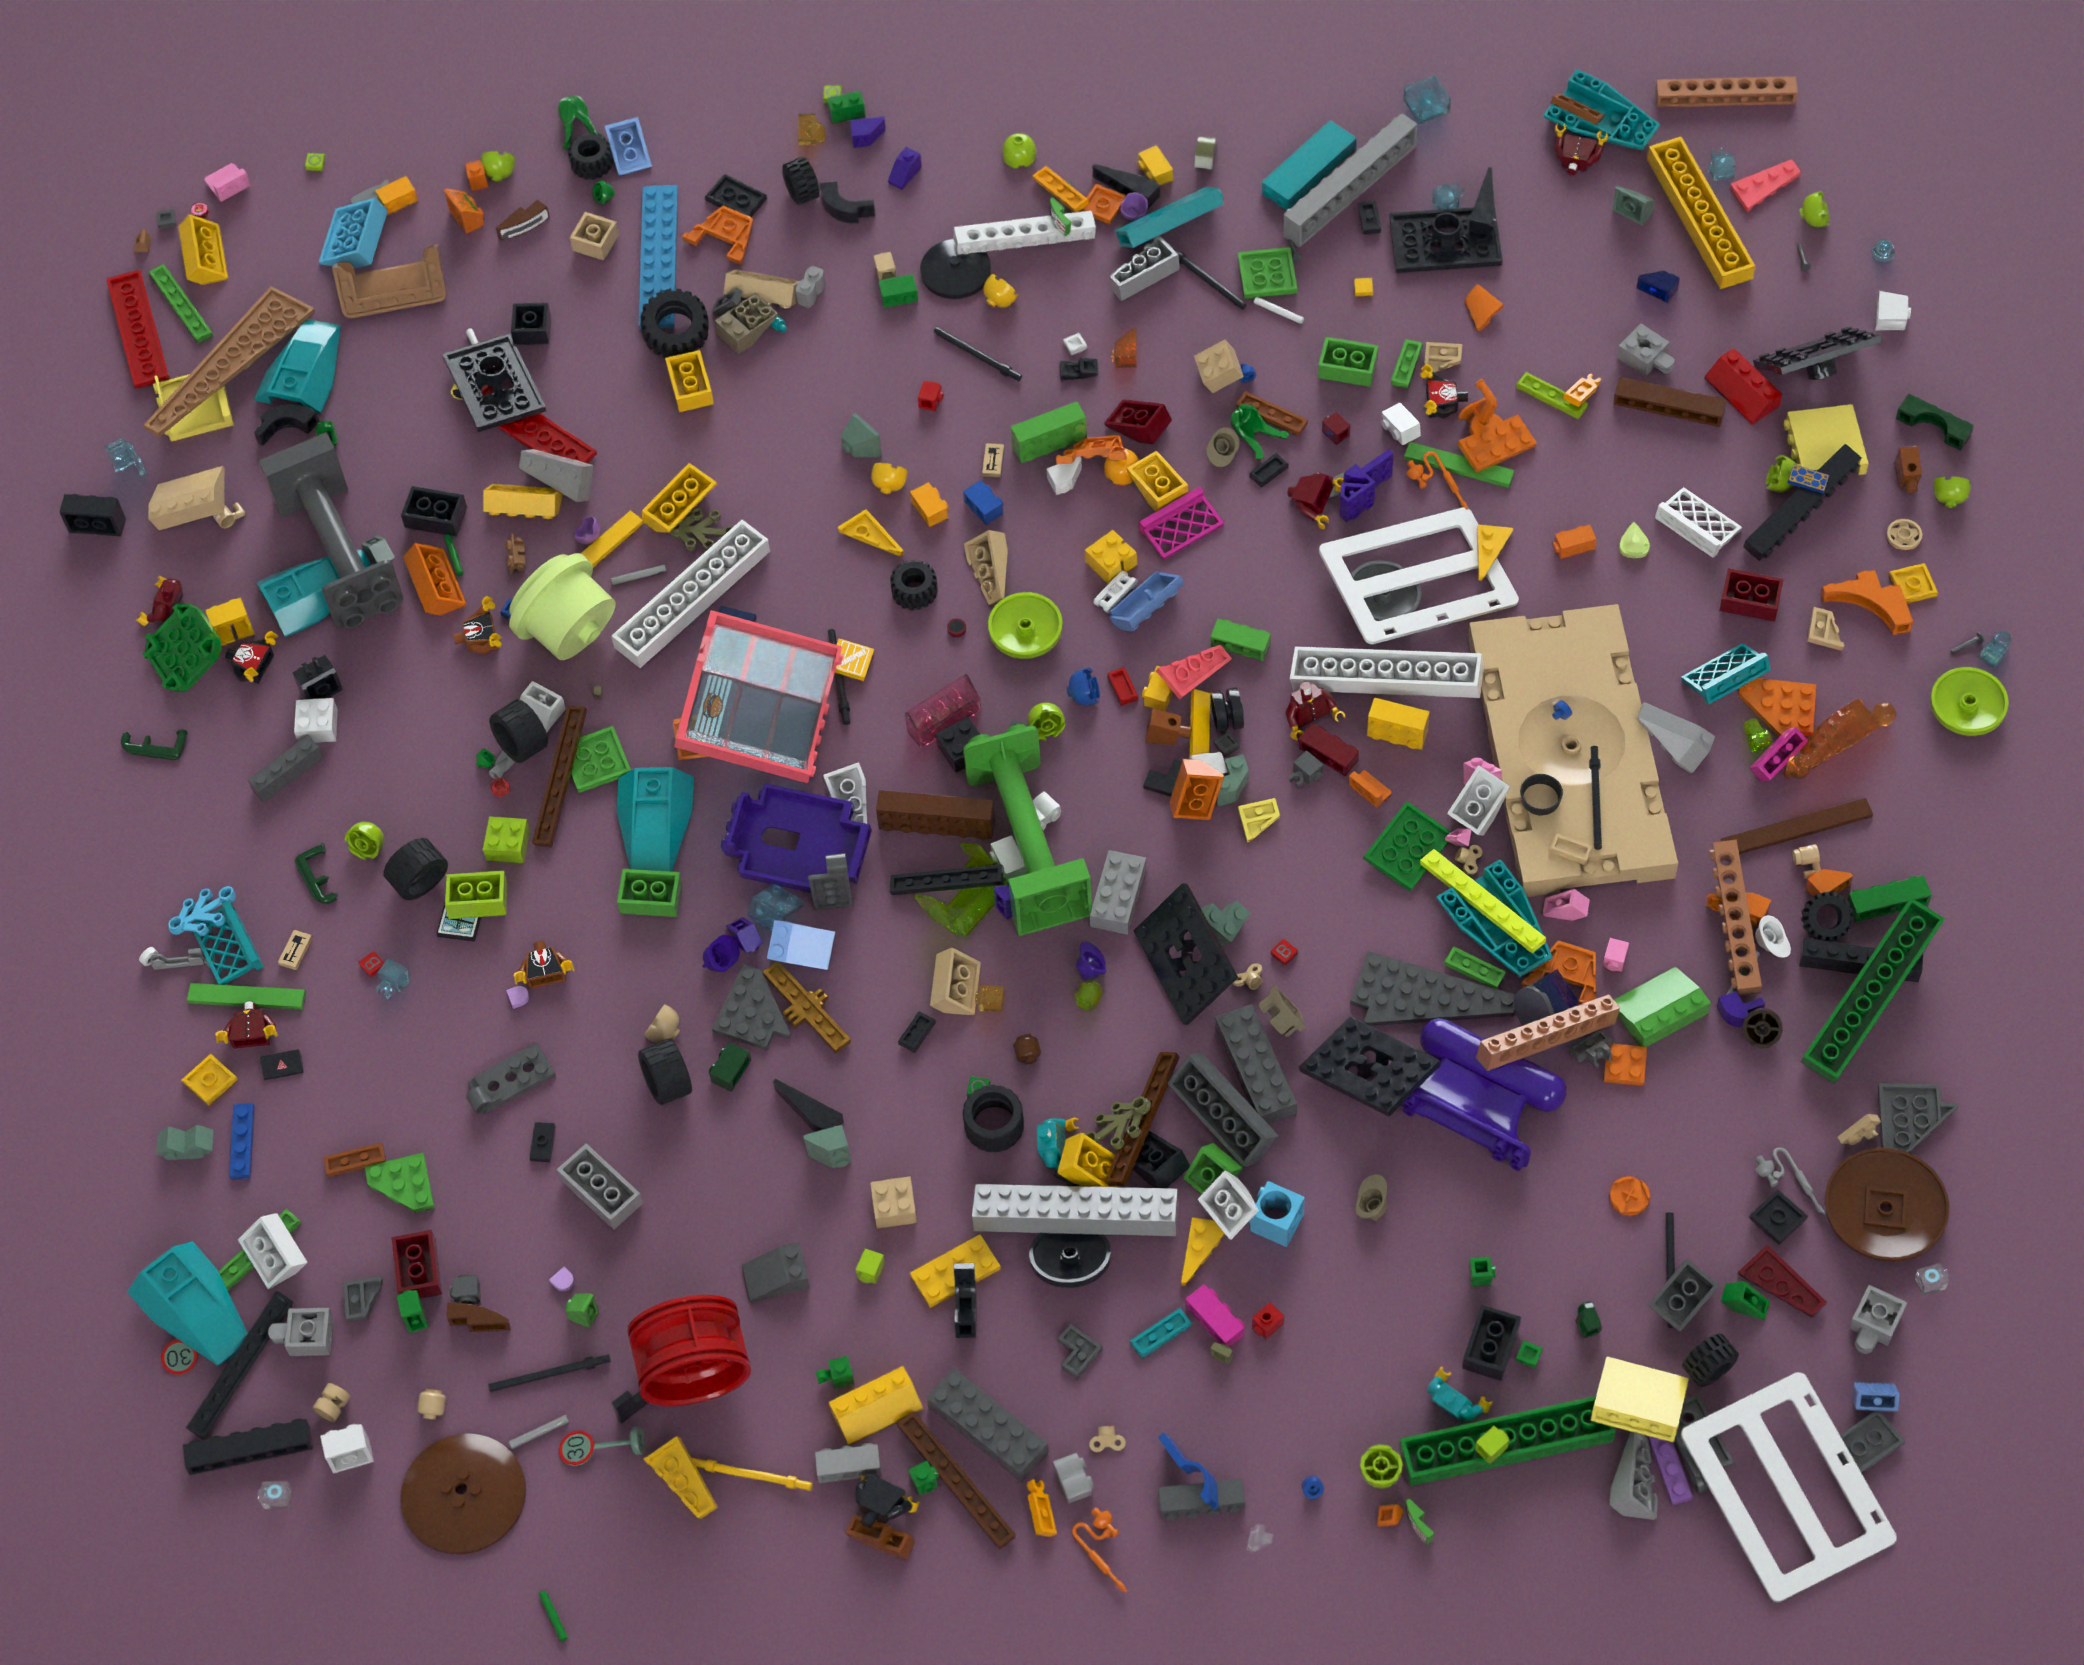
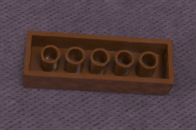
M879 790L876 806L879 829L884 831H902L904 833L918 832L924 835L939 834L941 836L952 835L961 838L975 837L981 840L992 839L995 824L993 800Z

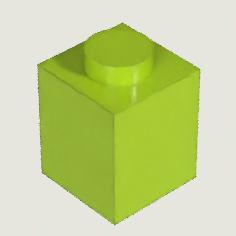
M865 1248L856 1267L857 1278L864 1283L871 1282L876 1284L885 1265L884 1255Z
M1493 1426L1476 1442L1475 1450L1491 1464L1508 1448V1436L1503 1430H1498Z

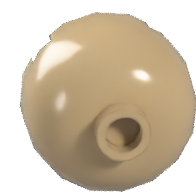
M664 1004L643 1036L654 1043H659L668 1038L674 1040L680 1031L677 1028L680 1021L676 1011Z

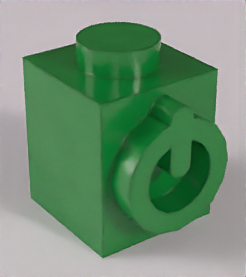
M332 420L317 423V436L327 432L333 446H335L339 441L335 423H332Z

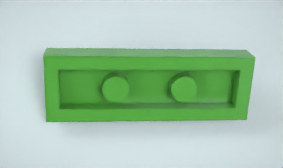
M1405 339L1391 379V385L1409 388L1423 343Z
M1454 946L1444 961L1445 966L1495 989H1498L1506 976V971Z

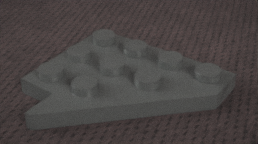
M743 964L712 1031L715 1034L767 1051L774 1034L790 1039L791 1035L762 971Z
M1879 1083L1878 1097L1882 1148L1898 1149L1911 1153L1958 1109L1959 1103H1941L1940 1085Z

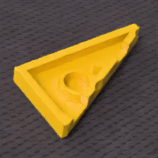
M867 509L838 526V532L899 557L904 555V550Z
M1489 525L1477 526L1479 581H1482L1487 575L1490 567L1499 556L1500 551L1504 548L1506 541L1512 535L1513 528Z
M1192 1217L1181 1280L1182 1286L1191 1281L1194 1273L1200 1265L1204 1264L1225 1234L1214 1220Z

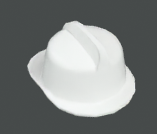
M1764 916L1760 920L1759 927L1755 933L1757 943L1760 947L1777 957H1788L1791 947L1782 924L1773 916Z

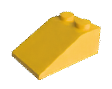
M1157 451L1127 467L1131 478L1155 512L1189 493L1188 484Z
M1082 1132L1066 1139L1057 1173L1070 1182L1084 1187H1119L1108 1186L1105 1182L1116 1155Z

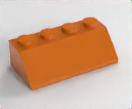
M414 543L403 556V559L425 613L443 615L465 607L467 605L445 550L443 548Z

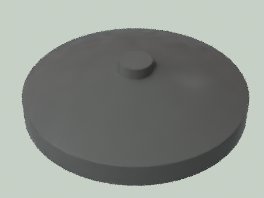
M1371 561L1357 567L1351 576L1353 580L1359 581L1405 568L1389 561ZM1419 584L1363 599L1374 620L1382 621L1415 612L1420 603L1421 589Z

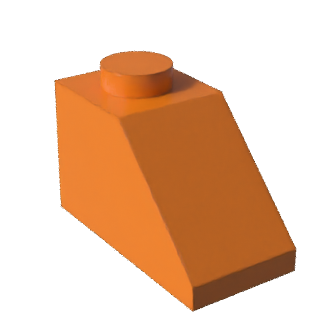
M481 160L465 163L471 191L488 188Z
M1822 869L1818 873L1813 872L1808 876L1805 889L1812 896L1824 892H1835L1838 894L1851 885L1853 875L1848 872Z

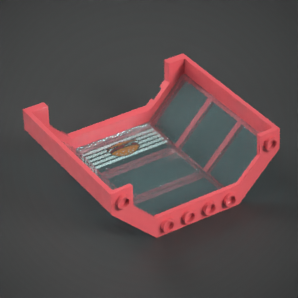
M711 610L674 747L808 783L809 778L814 777L816 766H813L818 753L815 751V747L820 745L822 736L818 734L819 730L823 731L826 720L822 718L823 714L827 715L829 704L826 702L837 665L842 664L844 656L841 654L842 646Z

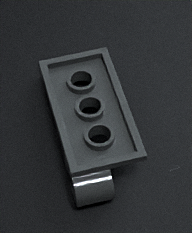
M846 854L826 855L828 873L808 876L815 911L853 906Z
M535 1043L474 1076L468 1082L472 1090L467 1093L466 1098L476 1114H487L555 1077L556 1074L538 1044ZM528 1065L534 1066L531 1072H525L524 1068ZM509 1075L517 1076L512 1082L506 1080ZM493 1084L499 1085L496 1091H490L489 1087Z
M1699 1394L1684 1399L1674 1439L1686 1462V1469L1690 1475L1693 1488L1698 1494L1710 1489L1684 1444L1681 1432L1685 1427L1709 1416ZM1686 1416L1692 1417L1694 1421L1691 1423H1686L1682 1419ZM1720 1434L1710 1438L1709 1444L1722 1467L1726 1468L1734 1465V1461Z

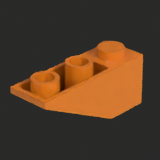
M1746 893L1751 926L1759 927L1760 920L1767 916L1772 900L1755 893ZM1709 894L1706 906L1714 911H1719L1721 898H1717L1716 894ZM1732 896L1727 898V900L1730 902H1735L1737 900L1735 897ZM1738 915L1730 916L1733 919H1740Z

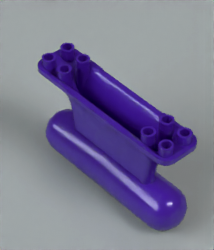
M1437 1018L1429 1021L1421 1032L1420 1043L1428 1055L1440 1060L1441 1066L1401 1105L1404 1107L1403 1112L1410 1117L1415 1113L1426 1117L1486 1147L1489 1151L1493 1152V1159L1502 1162L1504 1158L1511 1161L1510 1167L1516 1171H1520L1522 1167H1527L1530 1162L1531 1150L1527 1145L1520 1142L1518 1137V1122L1525 1104L1544 1112L1557 1110L1563 1104L1567 1095L1564 1080L1559 1075L1525 1058L1487 1071L1476 1058L1480 1041L1485 1040V1038L1446 1019Z

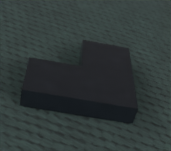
M1173 760L1168 775L1149 770L1143 789L1172 796L1182 762Z
M626 1391L612 1402L616 1417L621 1424L648 1404V1402L642 1399L640 1391L634 1396L629 1391Z

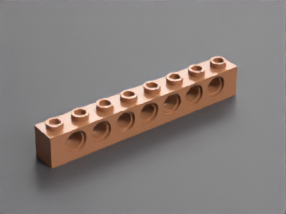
M1796 76L1663 79L1656 81L1655 88L1656 107L1796 104L1798 93Z
M1737 839L1713 842V848L1709 850L1710 860L1715 862V868H1712L1713 878L1718 880L1716 895L1717 898H1721L1719 913L1720 916H1724L1725 921L1722 922L1723 934H1727L1728 941H1725L1726 953L1730 952L1731 959H1728L1729 971H1733L1734 978H1731L1732 989H1736L1739 995L1761 993L1762 984ZM1727 860L1731 864L1725 866L1721 864V861ZM1730 878L1734 882L1727 884L1724 882V879ZM1732 896L1735 897L1737 900L1735 902H1730L1727 900V898ZM1738 915L1740 919L1732 920L1730 916ZM1740 933L1743 935V937L1737 939L1733 936V934ZM1742 951L1746 953V956L1739 957L1736 953ZM1747 970L1749 974L1743 976L1739 973V971Z
M1610 995L1600 997L1480 1041L1476 1058L1487 1071L1614 1025L1620 1007Z

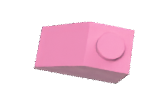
M1575 889L1545 898L1542 915L1570 921L1587 917L1590 899Z

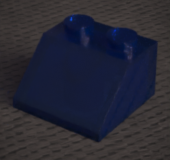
M1558 969L1531 985L1548 996L1555 1014L1565 1011L1579 1002Z

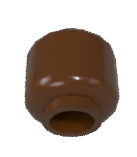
M1031 1034L1017 1037V1041L1013 1044L1017 1060L1025 1062V1064L1035 1063L1037 1061L1036 1058L1041 1055L1038 1039Z

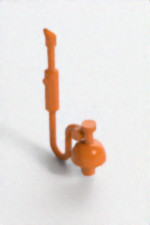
M1429 451L1423 456V461L1430 472L1429 475L1423 474L1424 469L1421 464L1415 465L1413 460L1407 463L1409 470L1406 472V475L1412 480H1418L1419 487L1423 489L1427 486L1426 482L1433 475V470L1427 461V456L1433 455L1442 469L1443 476L1451 491L1458 497L1462 508L1465 507L1468 510L1466 502L1458 492L1457 484L1450 472L1446 471L1435 452Z
M1094 1508L1091 1512L1095 1517L1093 1525L1098 1529H1105L1102 1535H1096L1083 1522L1073 1526L1072 1535L1088 1552V1557L1104 1574H1107L1121 1591L1126 1593L1127 1590L1124 1584L1111 1573V1568L1076 1533V1529L1082 1526L1097 1540L1118 1536L1119 1531L1111 1525L1112 1516L1109 1510L1101 1512L1098 1508Z

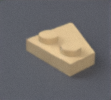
M1426 342L1425 364H1429L1434 373L1461 364L1462 344Z
M1817 607L1812 609L1807 642L1842 651L1844 643L1840 641L1839 629L1834 622L1835 618L1832 611Z

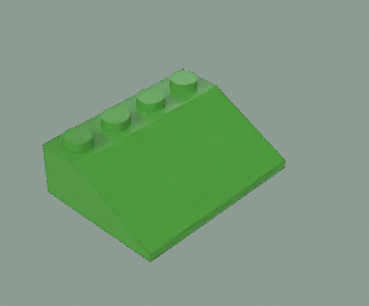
M1677 967L1614 999L1620 1007L1618 1017L1638 1045L1642 1047H1648L1709 1014L1711 1002L1700 987Z

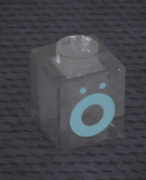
M1941 1263L1918 1269L1915 1275V1280L1922 1296L1945 1290L1950 1280L1948 1271L1943 1269Z
M262 1482V1488L258 1490V1501L261 1502L264 1509H289L291 1488L288 1482Z

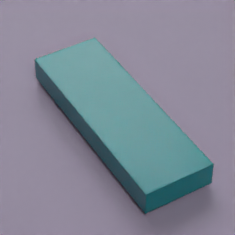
M1179 1308L1130 1340V1344L1140 1358L1143 1359L1190 1328L1192 1322L1182 1309Z

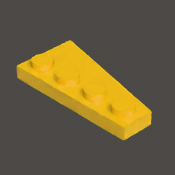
M676 1436L644 1458L646 1463L651 1465L659 1477L663 1478L673 1492H676L697 1518L702 1519L718 1508L680 1437Z

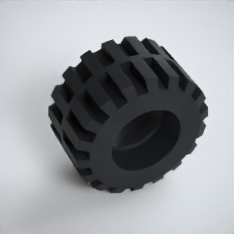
M585 133L581 137L577 136L576 140L571 141V145L568 147V156L571 169L575 175L578 174L580 178L584 177L587 180L592 178L593 180L596 177H603V174L606 175L608 170H611L613 165L611 146L604 136L600 137V134L597 133L595 135L593 133L586 135Z
M802 156L782 165V175L791 198L798 205L819 197L820 188L816 174L805 157Z
M911 560V562L904 561L903 565H897V569L892 571L893 575L890 577L892 596L896 603L904 609L908 607L909 610H913V608L921 610V607H928V603L932 604L934 602L933 598L937 597L938 592L934 569L928 563L923 564L921 560L915 562V560ZM912 582H919L922 584L916 588H909L906 586Z
M1824 892L1811 897L1805 903V907L1801 912L1803 914L1801 917V922L1804 924L1803 929H1806L1807 934L1814 937L1813 939L1831 942L1842 938L1851 929V923L1854 921V916H1852L1853 909L1850 908L1849 901H1845V897L1839 896L1835 892ZM1825 905L1834 908L1838 915L1837 924L1830 929L1823 928L1818 923L1816 917L1818 909Z
M1716 1334L1698 1344L1687 1355L1682 1367L1699 1387H1703L1715 1382L1726 1374L1736 1363L1739 1353L1723 1334Z

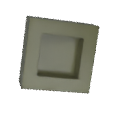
M1214 1342L1211 1347V1357L1229 1365L1233 1359V1351L1226 1344Z

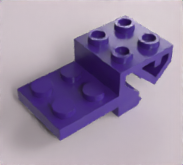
M1389 449L1364 467L1360 468L1355 464L1345 471L1340 493L1339 516L1346 523L1356 519L1361 512L1370 509L1374 505L1375 488L1378 484L1387 481L1392 476L1394 453Z

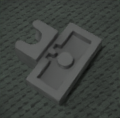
M1600 1029L1568 1046V1051L1579 1063L1588 1058L1589 1062L1595 1068H1598L1599 1063L1597 1061L1599 1059L1612 1060L1609 1046L1613 1045L1612 1039Z

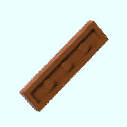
M1246 391L1236 403V408L1242 404L1254 406L1264 421L1297 436H1300L1308 425V419Z

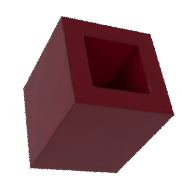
M1337 412L1327 416L1322 421V432L1336 445L1350 436L1351 425Z

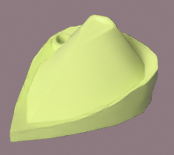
M1633 522L1621 538L1620 553L1628 558L1645 557L1650 548L1648 538L1638 525Z

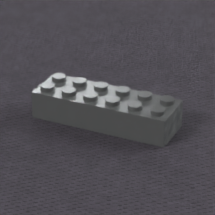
M1251 1004L1215 1017L1216 1030L1249 1104L1267 1124L1296 1115L1297 1102L1253 1005Z
M1203 1053L1188 1055L1167 1083L1243 1167L1257 1165L1279 1137Z
M955 1368L926 1397L927 1405L931 1410L1020 1482L1049 1453L1047 1442Z

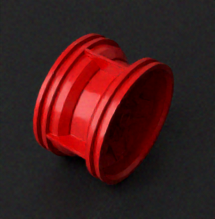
M693 1295L672 1299L646 1309L628 1325L627 1333L635 1363L640 1395L643 1400L650 1404L658 1406H685L712 1400L737 1389L750 1377L751 1367L744 1344L737 1305L729 1298L718 1295Z

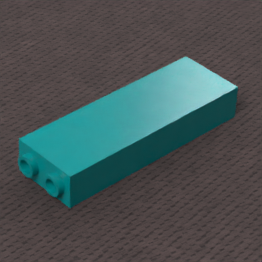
M1330 120L1262 181V194L1266 198L1273 200L1279 207H1283L1286 210L1291 209L1299 199L1303 198L1356 150L1357 138Z
M1204 187L1115 230L1121 247L1134 248L1223 205V194L1218 188Z

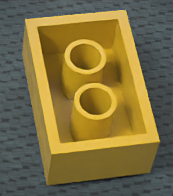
M700 350L665 358L679 413L714 404Z
M1374 698L1368 715L1367 736L1375 740L1381 739L1392 744H1400L1411 749L1422 750L1428 733L1430 711Z

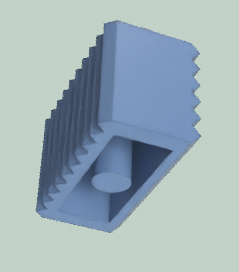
M1869 1382L1853 1383L1852 1402L1856 1410L1898 1411L1900 1394L1894 1383L1892 1385L1890 1383L1878 1384L1877 1382L1875 1384L1873 1382L1871 1384Z

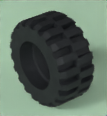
M676 288V291L666 289L664 293L661 291L657 292L655 298L651 296L648 299L649 304L645 303L643 306L640 323L644 342L647 343V347L650 350L653 349L654 353L658 356L663 354V358L698 351V347H703L704 341L708 338L709 322L703 302H700L699 297L696 295L692 297L691 292L687 290L682 292V289ZM670 314H682L692 322L686 331L674 335L663 332L658 327V324L665 316Z

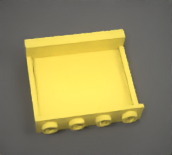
M189 375L159 382L158 377L155 376L156 383L153 384L155 393L159 394V397L156 398L159 408ZM225 385L166 431L165 436L169 435L172 442L233 426L234 423Z
M1853 404L1787 413V418L1784 420L1785 431L1788 430L1787 439L1788 444L1792 446V460H1795L1798 466L1817 471L1846 443L1862 457L1859 463L1861 467L1858 469V474H1866L1869 463Z
M1607 1357L1591 1421L1674 1442L1689 1378Z

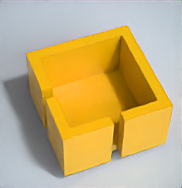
M1111 530L1085 549V562L1109 584L1122 570L1128 572L1137 565V552L1126 542L1124 543V540L1114 530Z
M241 597L205 610L212 627L221 640V647L235 642L230 628L232 624L239 640L255 634Z

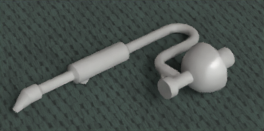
M1778 1147L1772 1153L1775 1162L1780 1168V1172L1775 1171L1773 1173L1774 1163L1772 1160L1765 1161L1762 1155L1755 1159L1758 1164L1755 1172L1761 1177H1767L1770 1181V1186L1775 1187L1778 1185L1777 1180L1784 1174V1167L1776 1153L1778 1151L1783 1152L1793 1167L1795 1176L1806 1195H1809L1815 1204L1818 1213L1826 1214L1813 1195L1814 1191L1805 1175L1797 1168L1786 1149Z

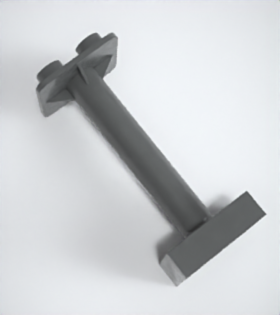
M327 432L259 460L273 502L281 518L302 509L306 510L340 578L325 585L322 589L335 627L338 629L356 628L368 617L378 613L388 614L393 612L404 598L393 564L390 560H383L365 568L331 500V497L348 491V487L335 448Z

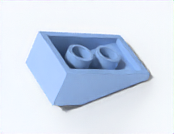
M638 117L605 126L619 176L652 167Z
M774 920L767 959L828 970L835 931Z

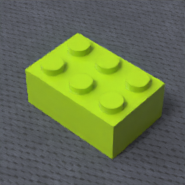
M505 872L447 874L445 907L448 918L459 919L507 915L508 884Z

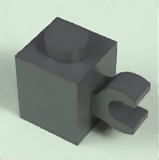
M1305 751L1293 762L1294 773L1290 775L1289 782L1299 780L1296 783L1297 789L1303 786L1304 781L1310 786L1314 781H1319L1323 776V764L1308 751Z

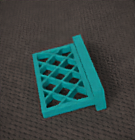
M1742 643L1683 675L1681 680L1704 697V702L1709 705L1771 671L1767 654L1764 652L1758 654ZM1741 651H1744V652H1745V654H1737V653H1739V652H1741ZM1730 660V662L1721 663L1723 661ZM1734 660H1743V662H1734ZM1722 668H1728V669L1725 670V671H1718L1719 669H1722ZM1699 677L1698 680H1690L1692 678ZM1703 677H1712V679H1703Z
M229 900L222 903V908L211 913L224 914L226 921L223 925L216 926L214 922L199 920L193 923H205L208 925L209 931L206 935L199 936L197 932L193 933L219 985H225L254 968L259 970L264 967L235 907ZM213 927L221 928L218 936L210 935ZM225 929L232 931L230 939L222 938ZM208 939L216 940L212 949L205 947ZM220 941L228 943L225 951L217 950ZM232 944L239 945L237 954L229 953ZM215 953L223 955L220 964L212 961ZM227 956L235 958L232 966L224 965ZM239 959L247 961L248 965L243 968H237ZM222 968L230 970L228 976L221 979L220 973Z

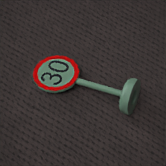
M177 1338L169 1342L161 1353L162 1366L173 1375L188 1373L194 1368L198 1359V1353Z
M634 1426L630 1432V1439L595 1444L594 1439L589 1433L574 1431L566 1435L561 1441L559 1455L563 1462L570 1466L585 1464L594 1454V1450L599 1448L631 1444L634 1454L643 1455L645 1452L644 1432L641 1426Z

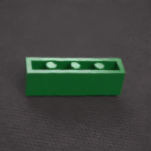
M1923 875L1919 877L1911 876L1902 881H1891L1886 885H1874L1865 890H1854L1849 893L1847 901L1850 903V908L1853 909L1852 916H1854V922H1859L1900 912L1911 897L1924 906L1929 905L1932 894Z

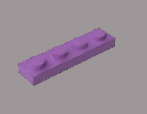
M1647 1436L1671 1505L1692 1500V1494L1673 1442Z

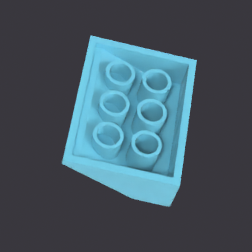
M376 198L336 208L318 263L325 266H334L335 263L349 262L354 268L371 265L388 210Z

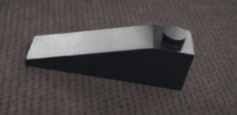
M1097 164L1092 166L1093 178L1127 196L1129 193L1143 195L1147 199V209L1161 196L1160 185L1145 176Z
M1488 167L1469 220V231L1489 236L1491 229H1495L1497 219H1494L1495 208L1491 167Z
M777 1079L773 1081L775 1091L814 1132L843 1125L842 1113Z

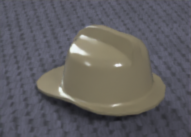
M1230 428L1218 429L1213 434L1206 448L1208 460L1217 467L1227 466L1238 450V435Z
M1370 1175L1360 1185L1355 1211L1361 1218H1370L1373 1221H1378L1388 1209L1386 1199L1387 1182L1381 1175Z

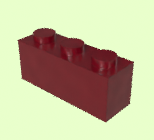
M1311 723L1299 738L1300 750L1308 751L1320 762L1345 777L1359 761V751L1355 746L1348 745L1338 736L1328 733L1321 726Z

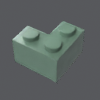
M1238 901L1227 904L1222 911L1213 903L1201 908L1221 946L1232 942L1251 914Z

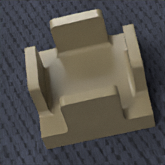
M1276 985L1270 989V995L1259 1003L1263 1013L1267 1011L1270 1013L1272 1018L1269 1019V1022L1280 1034L1288 1037L1297 1029L1302 1031L1306 1027L1301 1011Z

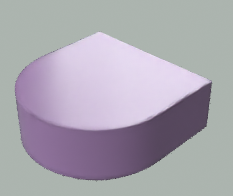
M516 986L506 990L513 1009L525 1005L529 1000L528 991L523 986Z
M565 1267L549 1279L550 1283L562 1292L569 1291L574 1285L573 1275Z

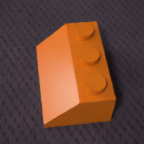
M1183 759L1169 802L1173 818L1210 820L1224 775L1202 760Z

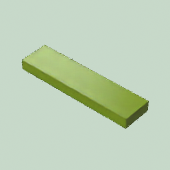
M1527 372L1524 373L1516 384L1517 389L1576 419H1579L1588 407L1586 402L1582 403L1579 407L1572 405L1563 399L1565 391Z

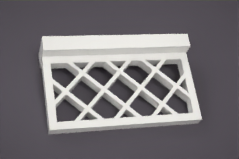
M1684 487L1666 503L1662 502L1658 505L1655 515L1657 520L1712 558L1742 529L1740 525ZM1684 495L1690 501H1681L1680 497ZM1670 506H1678V510H1674ZM1682 506H1691V511H1682ZM1694 506H1700L1704 511H1695ZM1684 516H1693V521H1690ZM1696 516H1705L1706 521H1697ZM1709 516H1715L1719 521H1710ZM1699 526H1707L1708 531L1703 530ZM1711 526H1720L1721 531H1712ZM1724 526H1730L1734 530L1725 531ZM1713 536H1722V541H1719Z

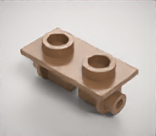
M512 533L509 540H506L505 551H508L506 565L509 566L510 574H512L513 569L524 571L526 568L525 555H518L525 553L524 541L520 537L514 539Z

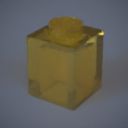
M980 984V991L976 992L975 1003L979 1004V1011L1003 1012L1004 986Z

